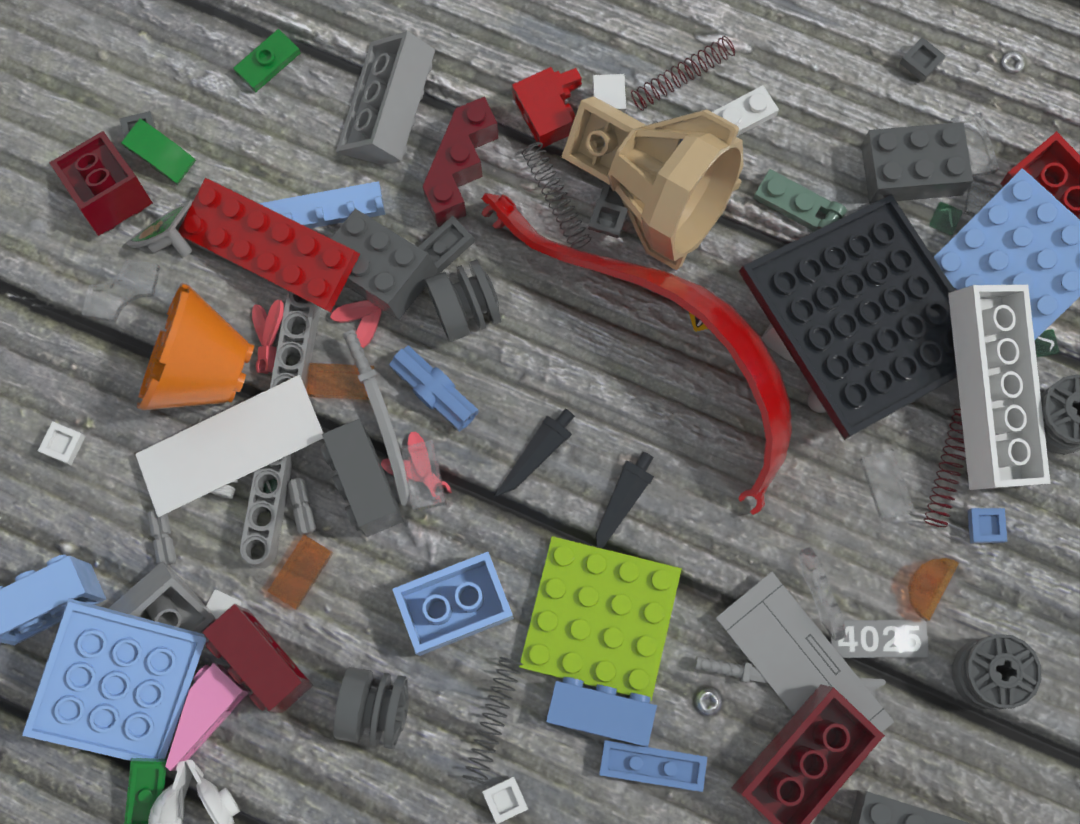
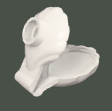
M186 760L177 764V774L174 783L158 796L150 810L148 824H183L184 799L192 775L197 781L198 795L215 824H234L233 816L239 813L240 809L227 788L219 791L214 784L203 778V772L193 760Z

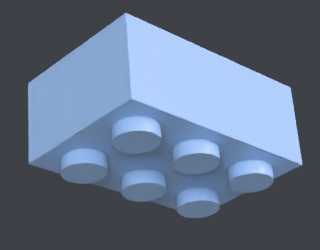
M489 552L392 589L415 653L419 656L514 619Z
M59 555L47 561V567L36 572L35 570L21 573L15 577L16 582L6 587L0 586V643L16 645L60 623L68 598L92 605H97L107 600L92 565L72 556Z

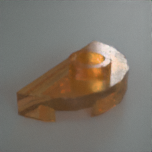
M949 558L932 559L920 565L912 574L908 586L909 601L915 612L926 622L930 621L959 564L958 561Z

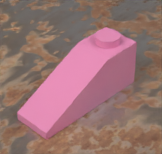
M220 664L205 665L193 678L195 683L188 691L165 765L170 771H176V766L179 762L189 760L250 693L246 687L238 684Z

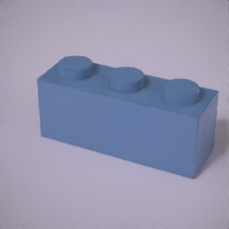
M565 676L563 682H555L546 723L648 747L657 705L649 704L651 697L636 693H630L629 698L616 696L617 689L598 684L596 690L583 688L584 681Z

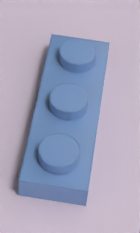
M604 740L599 775L703 792L707 757Z

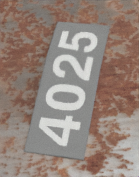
M927 620L830 621L831 644L842 658H929Z

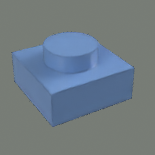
M971 508L968 510L970 544L1007 542L1005 508Z

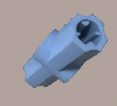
M409 345L402 348L393 357L389 364L390 368L413 388L414 394L431 410H437L459 432L466 428L479 413L475 405L455 389L456 386L439 368L430 366Z

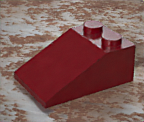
M104 131L49 162L98 236L114 229L119 223L142 212L144 208L153 204L134 172Z

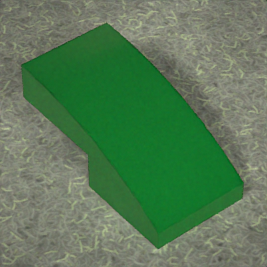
M142 119L136 122L121 142L126 149L149 163L154 170L177 185L196 161L195 158Z

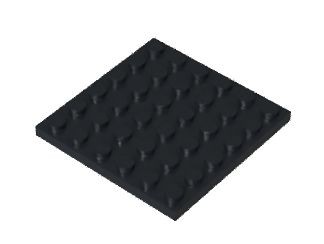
M892 194L745 264L738 271L844 440L957 378L948 293L955 291V289Z

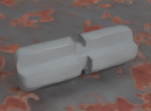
M304 478L290 480L288 488L292 505L296 508L293 512L297 531L300 535L311 534L316 531V524L312 507L309 506L311 501L307 482Z
M152 510L148 512L147 516L151 536L155 538L153 546L157 564L164 561L167 565H171L177 559L173 539L169 537L171 529L168 514L157 517L156 511Z

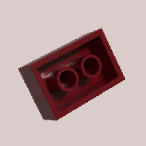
M234 604L203 631V634L208 638V641L205 643L206 647L216 658L222 657L230 664V667L227 669L228 673L238 684L244 683L252 690L253 693L249 697L261 711L266 709L268 712L283 713L313 686L310 680L250 610Z

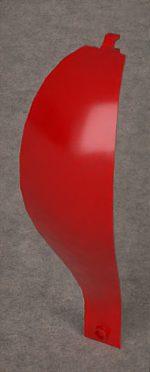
M485 193L481 199L489 205L483 209L482 215L490 217L496 211L498 219L492 225L494 228L500 229L506 226L514 236L536 251L569 264L640 285L674 301L700 319L727 348L746 378L762 416L766 438L763 468L753 487L742 492L738 498L741 502L748 496L754 497L757 504L750 513L754 515L760 512L765 506L764 494L786 459L792 434L790 400L783 377L760 335L733 306L706 288L662 270L579 251L551 241L536 232L516 209L515 203L504 194Z

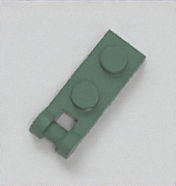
M769 169L753 197L758 202L812 231H816L843 218L847 212L844 205L835 201L831 202L772 169ZM820 211L826 214L825 219L815 217L817 212Z

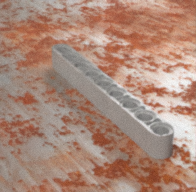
M290 291L287 292L270 388L300 375L306 389L321 307L311 302L305 304L297 303L300 296ZM296 325H306L303 333L299 335L292 334V330ZM291 355H301L300 361L296 365H286V361ZM295 452L254 471L240 554L247 563L256 568H266L275 561ZM270 479H276L278 481L276 490L265 494L263 492L264 484ZM265 511H270L272 518L268 525L258 526L257 519L259 515ZM264 544L266 547L264 556L253 560L251 552L254 546Z

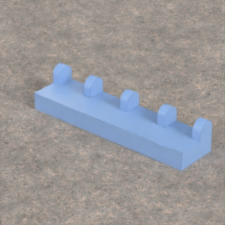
M379 181L259 203L310 229L343 223L355 208L369 217L386 215Z

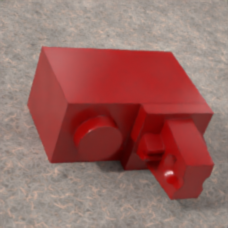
M549 67L512 84L513 100L535 141L543 144L541 149L568 137L576 116L570 104L565 105V100L571 97L570 92L582 86V78L577 68L560 74L559 71L554 72L552 67Z

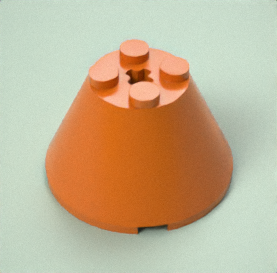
M181 283L167 312L168 318L164 328L167 330L166 332L160 330L138 396L142 398V401L137 403V408L141 410L232 403L236 392L239 393L245 381L246 374L241 371L244 364L250 361L254 345L248 343L193 288L185 283Z

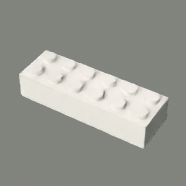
M972 285L948 293L969 490L1051 484L1028 285Z

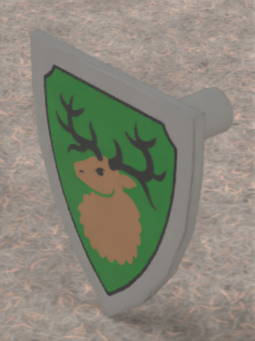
M189 200L165 213L138 232L126 244L131 248L148 245L153 253L172 244L182 257L187 256L192 252V248L175 227L193 201Z

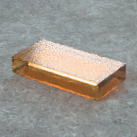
M309 363L307 385L309 397L369 400L364 384H361L358 375L360 374L356 365Z
M303 535L267 592L297 610L333 555V552Z

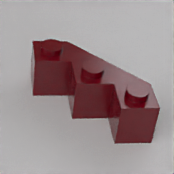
M485 96L455 109L422 186L426 203L437 227L442 226L452 216L456 219L466 216L465 202L458 187L483 177L481 161L475 148L499 139L497 121Z

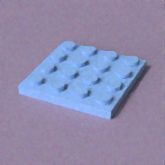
M1022 168L934 256V259L955 290L972 285H1028L1035 341L1080 297V219Z
M68 598L22 736L131 761V758L165 759L199 662L206 636L202 633Z

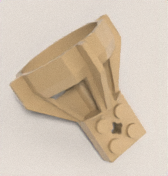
M594 96L581 100L562 154L563 159L606 182L613 191L618 193L624 206L628 208V215L645 252L675 270L683 266L687 254L698 248L725 211L732 192L740 187L742 181L739 179V176L744 166L743 141L736 137L739 127L707 109L645 125Z

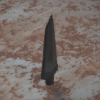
M565 408L556 420L548 415L546 416L494 497L515 490L564 441L570 438L572 433L566 427L575 416Z
M642 451L635 465L625 461L596 532L597 548H604L648 484H651L654 476L646 472L654 458L650 454Z

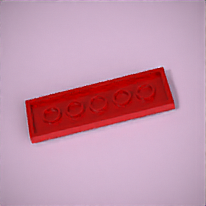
M207 178L204 179L178 230L182 237L329 312L332 311L360 256V253Z

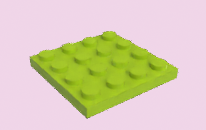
M552 536L520 661L523 665H519V668L563 679L564 676L584 681V685L597 687V684L617 689L616 693L630 696V693L641 694L651 697L650 701H652L682 568Z

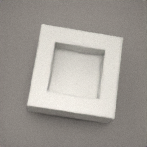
M52 421L38 452L72 465L86 436Z
M511 777L482 791L496 824L528 810L515 777Z

